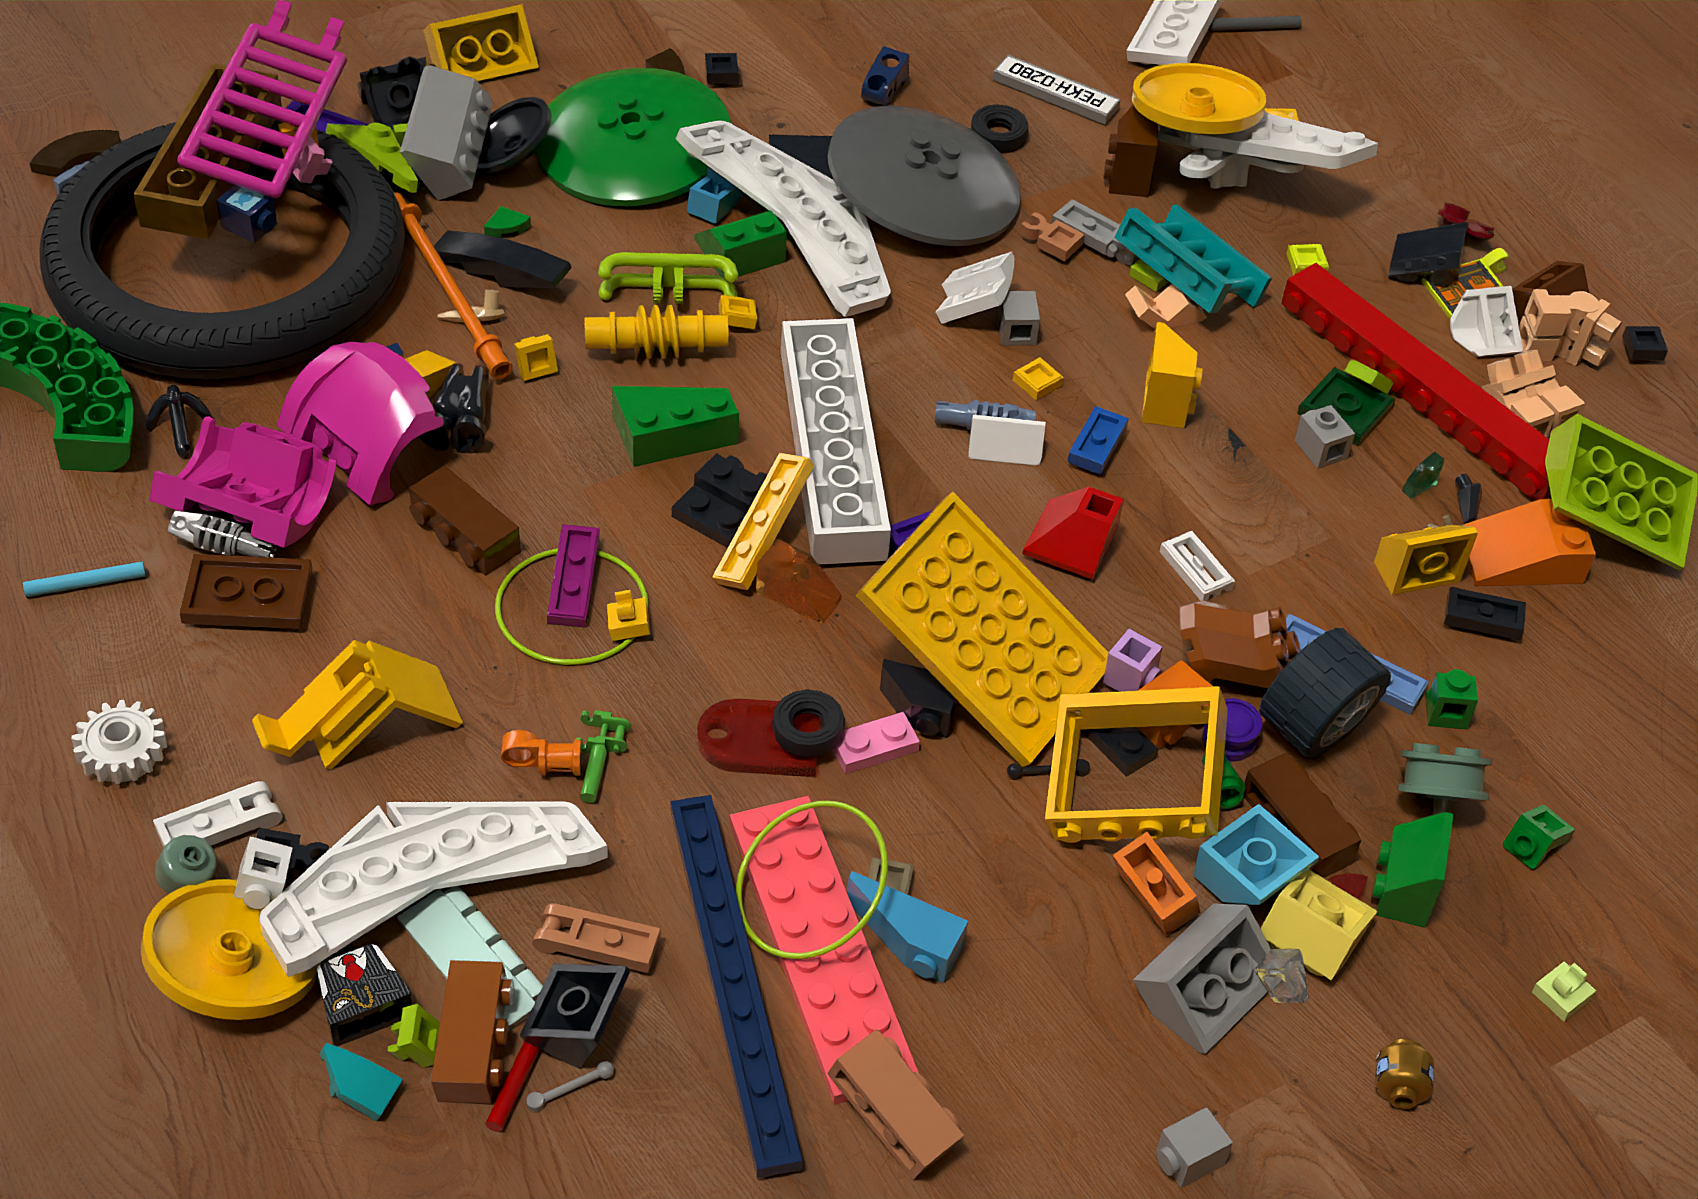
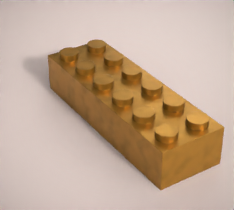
M211 64L134 192L140 227L209 239L219 221L216 200L234 185L183 168L178 164L177 159L227 67L226 65ZM249 70L278 80V75ZM235 81L231 90L282 107L281 96L239 81ZM225 102L219 111L269 129L275 119ZM212 124L207 133L257 151L263 143L261 140ZM200 147L196 154V157L246 173L251 164L204 147Z

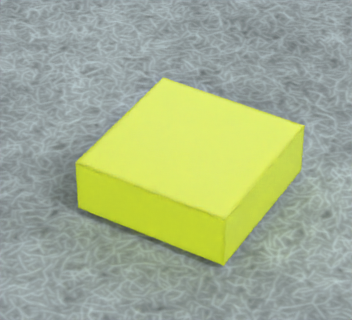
M1321 244L1288 245L1286 255L1293 275L1314 263L1319 264L1328 271L1329 265Z

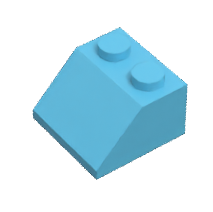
M1258 804L1218 832V836H1213L1200 845L1193 875L1222 902L1260 905L1317 863L1319 856Z

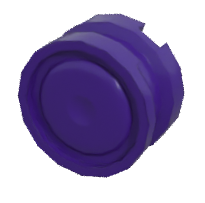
M1235 698L1224 699L1228 708L1224 752L1228 761H1242L1250 757L1256 749L1262 728V719L1255 707L1246 701ZM1208 724L1204 725L1202 733V740L1205 748L1207 744Z

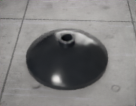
M537 97L520 98L501 106L490 114L476 172L492 174L514 168L528 160L537 151L549 132L552 119L551 110L544 100Z

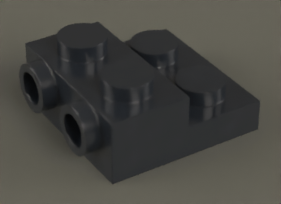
M716 453L694 474V485L672 506L671 517L728 548L767 474L759 472L755 475L746 470L743 463L737 457L728 456L724 458Z

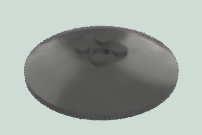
M872 107L858 111L844 119L837 126L828 148V164L839 189L862 213L878 224L900 235L935 245H975L1001 235L1012 224L1018 212L1020 188L1009 163L992 144L979 134L948 117L913 107Z

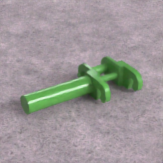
M598 710L594 711L592 718L589 717L588 711H582L580 717L581 721L588 726L601 727L600 736L597 735L596 738L588 737L586 744H582V753L590 754L580 795L581 800L587 803L596 801L607 751L616 753L626 751L627 743L623 740V736L632 727L628 720L612 717V712ZM607 731L616 732L615 737H606Z

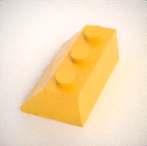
M522 4L432 23L423 30L431 61L437 68L474 78L477 82L539 68Z

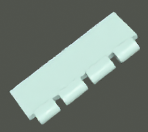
M453 886L444 893L441 889H438L397 917L398 922L446 980L450 960L503 962L507 979H513L514 981L512 1006H505L503 1018L508 1020V1031L528 1018L543 985L529 969L524 970V962L505 940H500L501 935L480 911L475 912V904L459 886Z

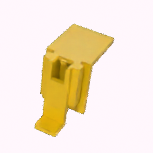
M353 640L304 689L305 693L278 720L261 714H257L252 719L264 749L291 757L307 741L314 739L325 768L330 770L395 707L456 729L463 723L437 666L370 640L366 644Z

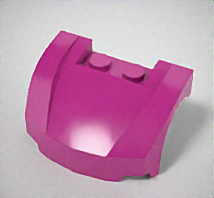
M347 342L331 346L301 371L285 398L277 427L284 433L311 442L322 448V452L327 457L337 460L336 464L349 475L346 486L370 506L393 500L394 492L390 488V471L401 450L421 434L442 427L444 420L442 417H435V410L426 395L430 387L424 378L403 357L384 345L375 342Z
M208 416L204 417L198 442L186 467L176 477L159 470L154 471L149 501L178 511H186L199 503L200 508L208 511H225L233 514V519L236 521L253 523L250 536L285 548L301 539L317 521L331 488L337 460L329 459L328 462L322 459V448L287 433L243 422L235 429L215 426V420Z

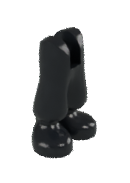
M452 364L440 391L432 403L435 417H442L444 420L443 426L418 436L426 445L440 451L447 450L451 441V431L453 445L458 452L468 453L484 444L487 432L483 422L485 419L486 391L489 380L488 368L476 365L472 376H465L462 364Z

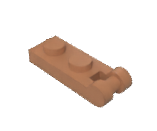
M551 903L545 907L541 918L544 923L543 927L536 930L532 945L543 953L550 954L558 951L616 966H627L629 969L649 973L661 938V928ZM564 927L570 928L569 933L561 932L559 930Z

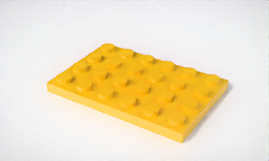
M951 492L941 501L855 595L1022 767L1031 764L1055 735L1060 695L1089 693L1105 674L1109 652L954 492Z

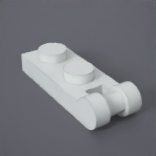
M258 781L154 819L153 822L163 848L170 840L181 835H195L213 845L258 827L263 829L272 828L281 822L282 814L277 804L270 801L272 793L267 783ZM247 806L255 807L247 811H244L243 809Z

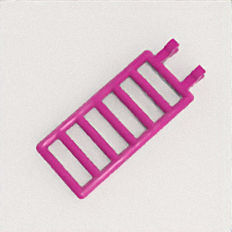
M285 0L277 1L267 26L257 23L250 24L179 154L178 164L183 168L272 198L280 197L347 62V57L343 53L335 51L341 42L342 36H340V33L344 26V21L331 17L319 45L283 33L289 25L290 18L287 17L292 7V3ZM258 39L328 62L330 65L325 72L255 48L254 45ZM248 59L320 84L317 92L313 93L244 69L243 66ZM235 81H239L306 104L309 108L304 115L231 90ZM225 102L298 127V130L293 137L219 111ZM212 124L287 149L284 158L280 159L207 133ZM200 147H204L274 171L276 174L272 182L196 157V154Z

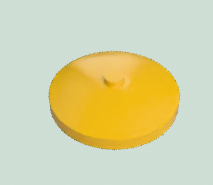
M1173 63L1156 66L1139 74L1133 84L1132 102L1143 116L1160 125L1191 133L1226 134L1248 129L1260 122L1264 116L1266 94L1255 81L1235 71L1206 64Z
M207 880L201 884L187 885L173 891L159 901L150 912L144 925L141 942L142 963L154 985L164 995L182 1007L202 1015L221 1019H256L274 1015L288 1009L299 1002L313 987L318 976L316 967L321 962L308 970L287 977L261 933L260 913L264 908H251L245 904L243 899L233 897L237 880Z

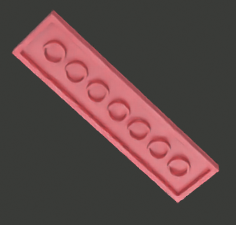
M809 796L730 814L729 825L742 860L755 838L769 823L786 811L811 802ZM813 808L801 811L775 826L757 846L746 868L775 949L791 953H804L829 946L848 934L859 922ZM862 929L844 945L824 955L808 959L779 957L833 1105L849 1100L829 1077L828 1071L840 1056L877 1028L884 1037L891 1038L898 1045L902 1053V1059L913 1072L919 1073Z

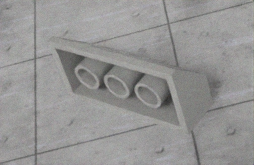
M429 65L423 68L400 153L439 201L472 188L493 102L490 94L482 89L476 79Z

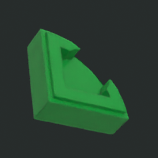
M500 206L484 225V235L500 238L505 233L517 231V234H520L531 226V216Z

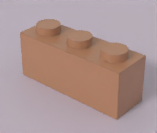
M878 1028L840 1056L827 1073L912 1180L948 1153L964 1136L955 1115L949 1109L940 1106L931 1095L930 1086L925 1078L909 1068L902 1059V1053L898 1045L891 1038L884 1037Z

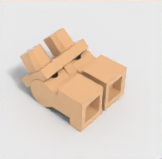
M1533 289L1524 312L1526 316L1522 317L1519 324L1523 352L1537 349L1542 362L1552 361L1554 356H1559L1567 359V362L1574 366L1582 359L1599 366L1607 357L1611 347L1596 339V336L1610 342L1615 337L1622 322L1607 313L1611 303L1603 299L1598 301L1590 293L1577 291L1570 296L1549 295L1547 289Z
M1537 349L1514 356L1519 374L1514 375L1510 358L1487 365L1490 384L1482 386V389L1545 437H1550L1552 430L1574 415L1579 414L1582 416L1585 402L1566 385L1559 386L1554 377L1556 375L1554 365L1543 367Z

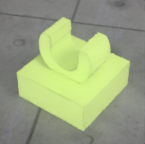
M1563 962L1535 984L1532 993L1561 1020L1565 1021L1591 1001L1596 990L1585 981L1588 974L1577 964L1573 963L1569 966Z

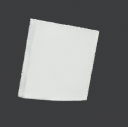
M1009 252L954 270L942 284L947 298L936 310L941 324L1001 305L1008 293L1013 277L1015 259L1013 253Z

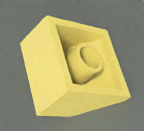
M1307 869L1292 880L1279 894L1261 927V931L1268 944L1274 950L1290 954L1303 962L1304 966L1313 974L1325 976L1332 980L1344 966L1378 911Z

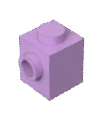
M1128 629L1108 653L1103 683L1119 692L1138 691L1162 674V670L1159 669V663L1163 647Z

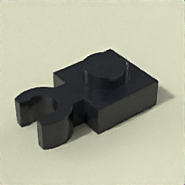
M258 828L256 838L292 847L286 878L292 879L294 869L302 870L304 873L315 863L312 859H319L329 850V845L321 842L310 843L307 846L299 845L301 835L263 828ZM254 857L253 863L273 868L277 866V862Z

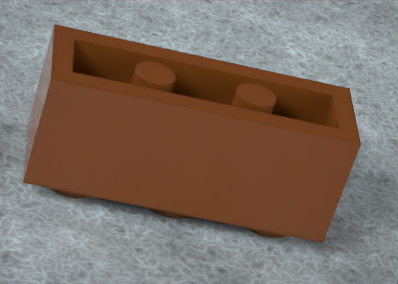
M450 960L431 1078L438 1102L491 1104L493 1088L501 1086L503 1063L501 1059H498L499 1046H506L508 1040V1020L503 1019L505 1006H512L514 998L513 979H507L503 962Z

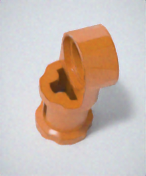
M513 730L507 732L502 738L501 759L504 763L513 767H539V775L546 776L548 772H573L574 776H581L582 740H574L573 743H548L547 739H538L535 734L529 731Z

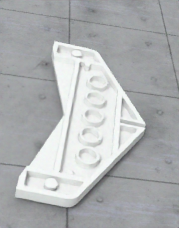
M1264 111L1263 118L1256 125L1233 133L1199 134L1175 129L1184 143H1190V146L1329 169L1343 168L1377 155L1378 143L1366 139L1365 135L1359 132L1343 133L1271 115Z
M713 121L680 128L676 140L686 149L690 156L701 160L783 220L838 312L847 317L882 307L885 304L891 290L866 216L846 198L835 180L729 122Z
M564 801L386 802L387 815L396 827H393L379 805L376 806L261 911V933L287 977L312 968L434 889L571 867H583L608 858L607 844L579 808L572 803Z

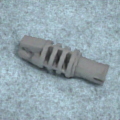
M175 510L167 531L172 536L194 545V547L222 555L238 556L242 554L250 557L274 558L275 555L271 554V551L276 552L278 545L250 536L251 533L246 532V528L241 524L207 514Z

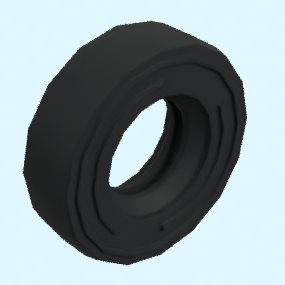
M988 105L978 109L973 115L971 130L992 144L1000 153H1007L1021 148L1026 142L1028 121L1025 115L1018 109L1008 105ZM991 125H1003L1010 128L1011 131L1004 133L995 132L988 127Z
M808 689L795 691L783 697L775 707L772 719V729L778 744L784 750L803 757L820 756L833 750L842 739L845 726V717L841 705L832 696L824 692ZM802 714H815L823 720L824 725L817 732L807 733L797 730L793 725V721Z

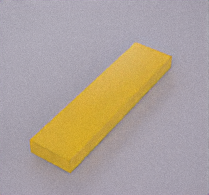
M779 453L712 576L719 585L744 590L749 589L814 467L809 457Z

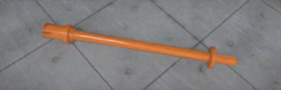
M394 193L403 217L404 229L408 230L476 342L473 346L475 355L478 359L484 361L492 377L494 376L495 379L507 377L512 372L513 365L502 351V342L497 335L486 332L419 224L422 216L421 209L414 203L407 204L400 193Z

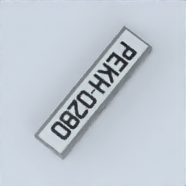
M1007 55L993 71L992 80L1104 125H1106L1120 106L1121 99L1011 55Z

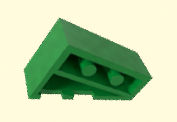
M612 386V417L633 467L738 444L739 411L728 388Z

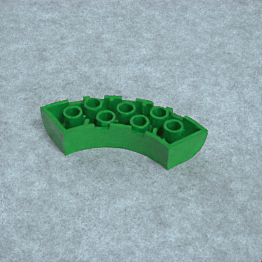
M0 302V387L17 391L40 404L55 420L53 442L60 469L104 472L113 471L124 466L130 458L133 444L134 409L129 386L116 360L110 353L106 354L91 335L78 327L72 329L62 324L61 318L54 315L46 318L33 314L29 307Z

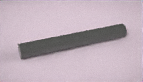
M1301 16L1215 18L1212 20L1209 30L1301 28L1302 19Z

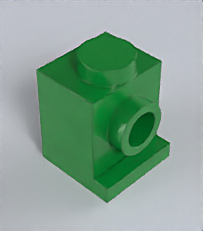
M1453 669L1448 673L1436 672L1430 691H1426L1425 694L1428 726L1467 730L1478 703L1476 676L1468 675L1460 669ZM1444 704L1457 705V713L1442 711Z

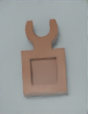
M1038 213L1032 214L1030 224L1024 221L1021 227V235L1031 240L1038 239V248L1063 261H1066L1084 242V233L1059 220L1050 224L1043 215Z

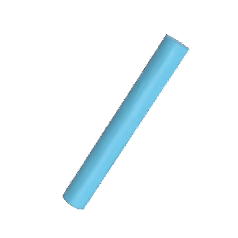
M143 561L26 581L23 582L25 597L146 577Z

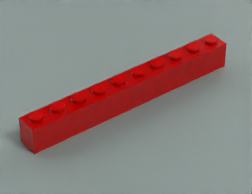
M1314 263L1287 279L1281 304L1351 359L1392 380V391L1534 501L1552 499L1545 464L1549 444L1547 437L1319 264Z

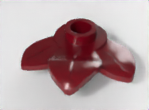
M1445 202L1443 209H1439L1437 214L1443 217L1441 223L1445 225L1468 222L1467 232L1474 237L1489 240L1495 235L1487 232L1493 231L1494 227L1469 219L1471 211L1463 207Z

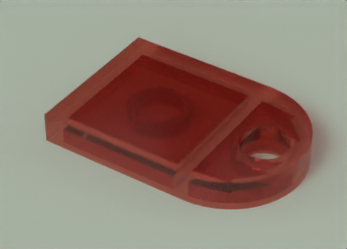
M727 699L710 706L700 717L697 726V745L701 755L711 765L729 772L816 777L817 756H796L784 750L775 739L772 719L774 709L780 701ZM815 714L799 715L793 721V725L801 732H817L819 730V716ZM713 729H721L727 735L723 738H712L707 733Z

